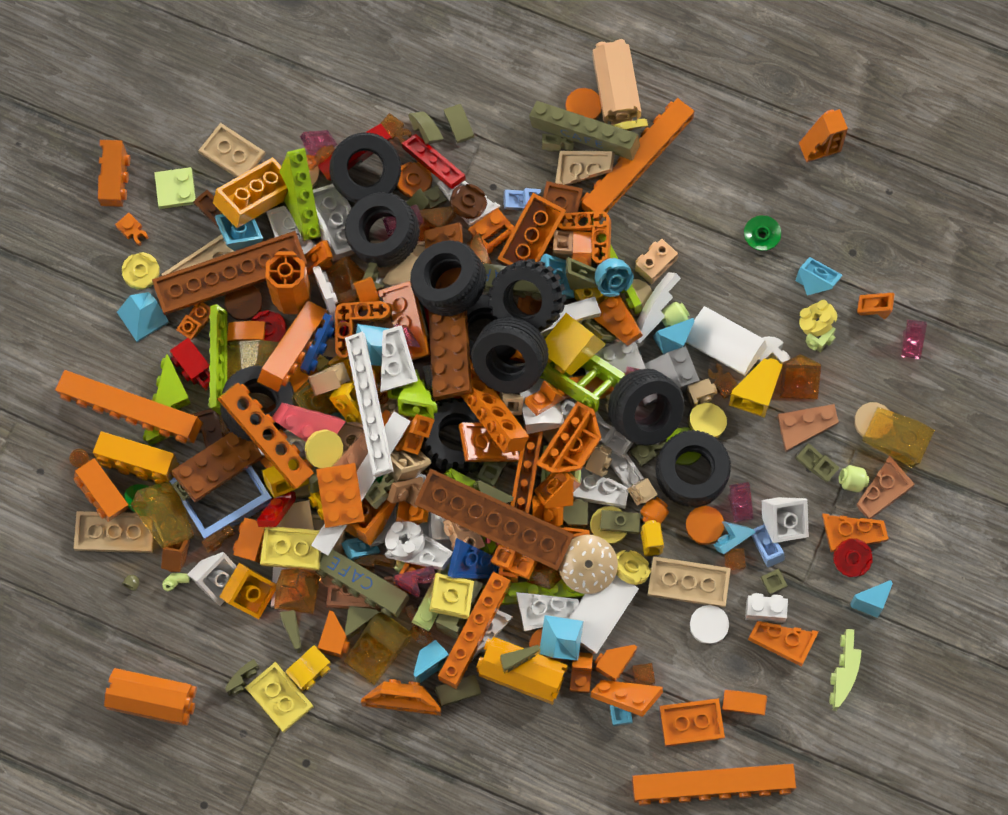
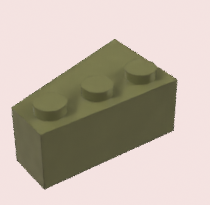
M462 578L474 581L470 607L471 614L484 587L482 583L476 580ZM438 614L435 620L436 629L457 640L468 619Z

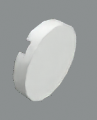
M702 606L691 616L690 631L693 637L700 643L717 644L728 633V617L717 606Z

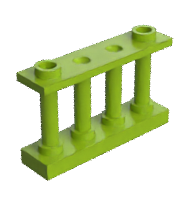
M594 355L581 366L589 371V373L578 383L569 378L571 375L567 372L562 374L554 369L556 364L553 361L547 363L540 378L546 380L573 399L594 409L596 413L599 406V397L608 388L615 387L625 376V373L597 355ZM595 377L603 380L604 383L593 393L584 388Z

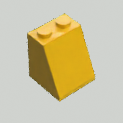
M567 313L564 314L545 338L549 353L548 363L553 361L556 364L554 368L562 374L565 372L570 375L574 374L605 346L602 340Z
M764 358L732 390L729 406L765 418L783 364L772 358Z

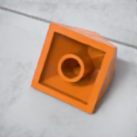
M570 472L550 473L534 492L546 508L573 506V492L581 483Z

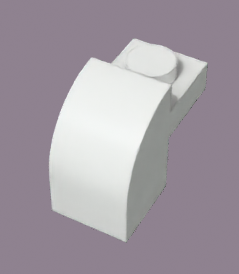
M763 337L766 341L767 349L755 364L758 365L764 358H772L783 364L781 369L784 372L791 363L788 353L784 350L781 351L784 342L775 337Z

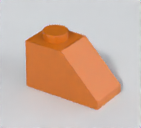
M573 231L572 259L591 267L592 232Z
M329 610L318 649L322 653L342 658L343 653H347L350 642H347V636L334 612Z
M629 645L606 650L604 655L600 653L595 661V664H597L595 670L611 681H617L636 653L637 646Z

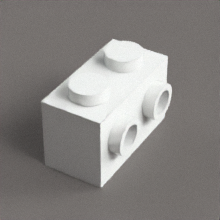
M753 593L752 596L748 595L745 620L785 623L788 599L783 598L781 595H772L771 597H763V594Z

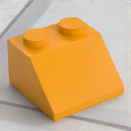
M238 563L219 597L228 604L259 619L279 585L247 566Z

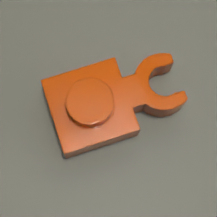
M130 213L126 214L115 224L116 228L127 239L133 236L138 246L142 245L138 240L140 236H144L146 239L149 238L145 231L140 230L142 225Z

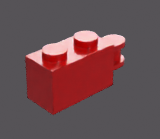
M186 338L170 350L172 355L170 360L176 368L180 366L183 370L181 374L187 382L190 380L194 385L199 383L207 391L210 382L209 364L192 341Z

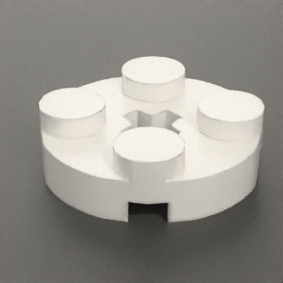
M409 521L395 522L386 534L385 545L394 558L408 560L411 559V556L416 553L418 555L425 545V537L419 525ZM407 537L409 541H406L405 544H402L401 540Z

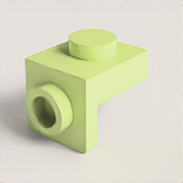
M832 327L830 331L821 335L819 339L809 333L805 342L810 349L821 353L826 345L830 346L836 338L834 336L836 329Z

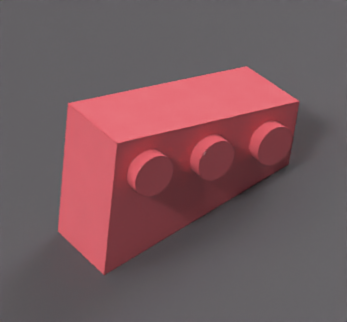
M281 403L272 417L275 422L305 442L314 432L324 429L338 434L346 422L337 416L323 414L286 403Z

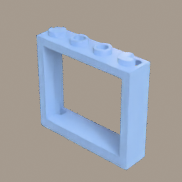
M252 466L245 470L261 493V496L206 529L187 500L183 501L172 486L177 482L175 477L169 481L206 543L244 521V518H249L266 508L271 502V496Z

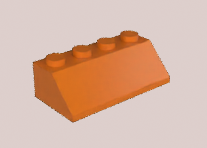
M532 193L497 262L509 266L520 260L534 259L535 262L540 261L566 210Z

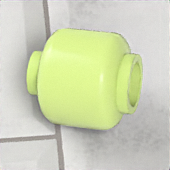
M673 302L662 310V313L665 315L662 322L666 328L686 321L688 316H690L683 303Z
M849 465L841 470L839 483L845 490L861 492L864 487L868 486L869 476H867L864 468Z

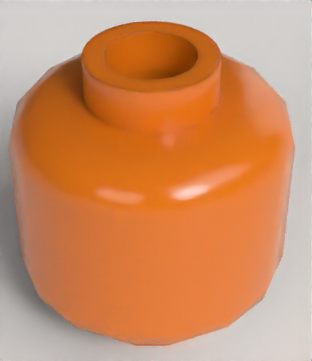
M658 497L650 499L640 510L643 516L642 521L645 523L646 521L655 520L656 523L662 524L669 514L668 505Z

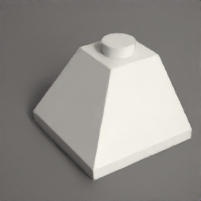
M778 497L762 500V520L773 543L809 537L807 499Z
M222 552L201 560L187 575L213 601L221 606L225 601L219 596L237 566Z

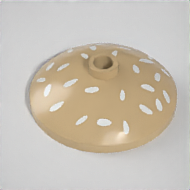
M581 535L571 540L560 564L559 572L563 581L572 590L583 594H594L607 588L614 580L618 568L617 556L612 546L601 537ZM587 560L592 562L591 568L585 566Z

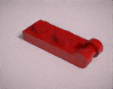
M290 491L276 498L273 497L257 519L258 527H277L295 502V491Z

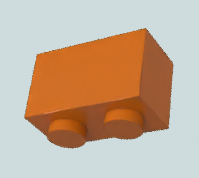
M244 518V521L239 526L240 534L238 540L235 541L233 546V555L260 563L265 527H258L256 520Z

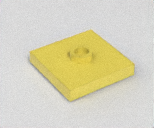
M435 573L429 611L468 619L474 581L451 578L448 575Z

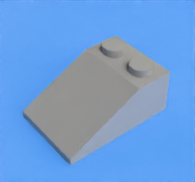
M686 346L667 352L644 364L646 369L657 370L678 385L682 393L686 392L688 385L700 381ZM657 394L645 397L642 400L644 406L657 402Z

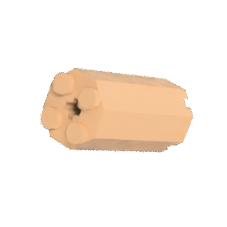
M623 39L610 43H597L596 48L593 49L592 57L604 123L608 124V121H611V125L633 121L632 118L634 117L637 119L641 118V107L629 44H626Z

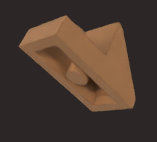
M556 230L554 232V257L564 260L568 257L572 258L573 231Z
M417 477L392 483L387 500L392 504L408 501L417 508L418 506L414 505L423 485V478Z

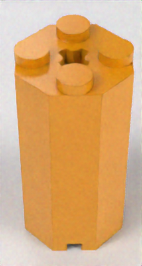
M493 637L492 640L488 638L484 646V658L480 657L476 666L479 677L553 705L554 699L557 698L563 683L564 672L566 673L568 665L538 654L504 674L500 660L501 654L524 648Z

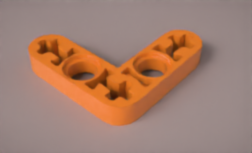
M604 211L565 213L558 228L566 231H592V259L597 265L610 259L611 219L609 215ZM601 217H604V219L606 220L603 221V224L599 223ZM581 218H588V223L585 226L579 225ZM567 219L570 223H566V226H563L562 223ZM600 234L606 235V240L602 243L597 242V237ZM599 248H602V253L604 254L602 260H599L597 257L600 256Z
M383 301L339 304L335 310L336 354L342 359H349L348 351H346L345 355L340 352L341 349H344V342L340 341V339L345 340L346 337L354 335V321L385 320L391 315V307ZM365 306L368 308V313L362 317L358 312L361 307ZM371 306H373V309L380 310L381 306H383V308H385L386 311H384L383 315H381L379 312H373ZM344 308H346L349 311V313H346L345 320L349 321V323H340V321H344V316L340 314L341 311H344ZM343 326H348L350 330L346 336H341L340 329Z

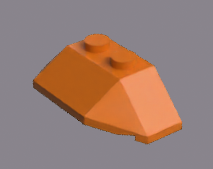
M577 401L536 465L552 474L581 470L601 440L594 409Z
M389 679V682H382L361 698V704L365 707L441 716L439 705L425 687L420 686L418 682L402 684L400 680Z

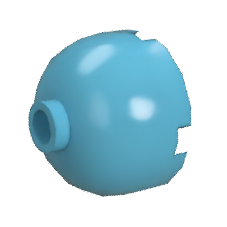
M610 258L600 263L595 270L594 276L598 290L608 297L620 295L619 292L624 289L627 291L634 278L631 268L623 260Z

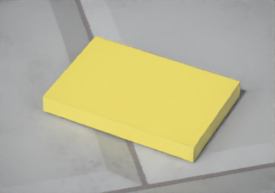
M265 527L260 565L319 571L322 552L311 545L320 530Z
M276 662L245 687L283 733L314 708L311 702Z

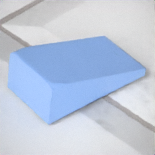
M765 524L754 528L755 533L751 537L766 566L771 567L784 561L785 556L778 542H772Z

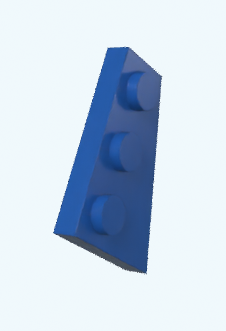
M327 313L322 318L325 320L323 328H318L315 334L314 341L316 343L315 345L311 344L300 367L301 371L307 375L311 371H315L319 355L324 354L328 338H332L335 333L333 318Z
M456 538L448 576L451 578L489 579L493 572L499 573L500 567L491 563L492 555Z

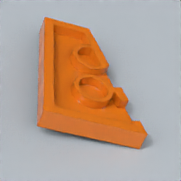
M757 621L748 640L802 667L819 631L801 630V628H787L779 624Z

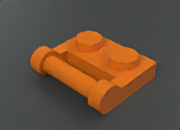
M496 208L471 226L468 232L486 254L489 255L495 247L509 238L515 226ZM504 227L507 229L505 232L500 234L491 242H486V240L495 235Z

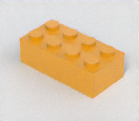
M272 157L217 188L213 204L236 228L246 224L284 202L288 188L279 172L281 165Z
M102 431L93 450V454L101 467L106 469L116 468L118 472L125 475L132 473L142 480L152 479L161 486L171 485L169 481L174 478L172 470L179 466L174 453Z

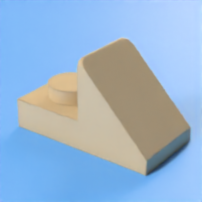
M343 362L308 377L315 395L341 387V384L350 381Z

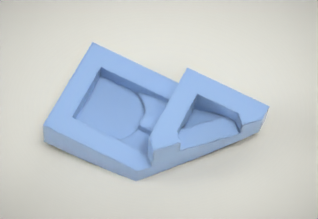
M525 188L524 191L505 190L504 210H523L532 193L539 195L541 189Z

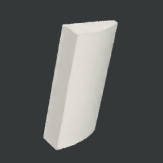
M333 184L313 189L321 239L328 241L333 255L332 261L355 254L345 237V223L351 210L348 200L335 189Z
M705 306L694 320L695 322L685 342L746 376L767 349L765 339Z
M525 363L513 364V366L525 365ZM541 378L533 387L519 393L521 397L523 396L522 411L527 434L560 428L564 422L560 403L537 416L524 403L526 397L540 390L542 382L546 381Z
M616 575L612 583L604 590L583 596L569 618L584 621L580 643L583 648L592 654L598 653L637 593L638 587L626 583Z

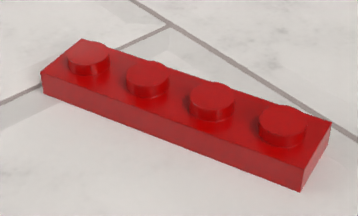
M414 134L402 143V148L451 190L466 180L464 173L429 144H425L424 140L417 134Z

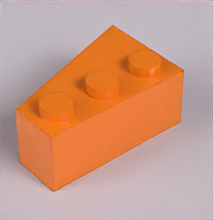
M840 109L826 111L799 142L806 162L841 152L848 127Z
M100 140L103 153L102 158L99 157L101 173L98 177V201L101 206L123 207L124 200H127L125 183H128L129 174L126 170L127 166H130V155L127 154L122 140Z
M95 458L75 470L74 482L83 491L88 501L97 508L96 511L102 519L105 518L109 522L128 509V503Z

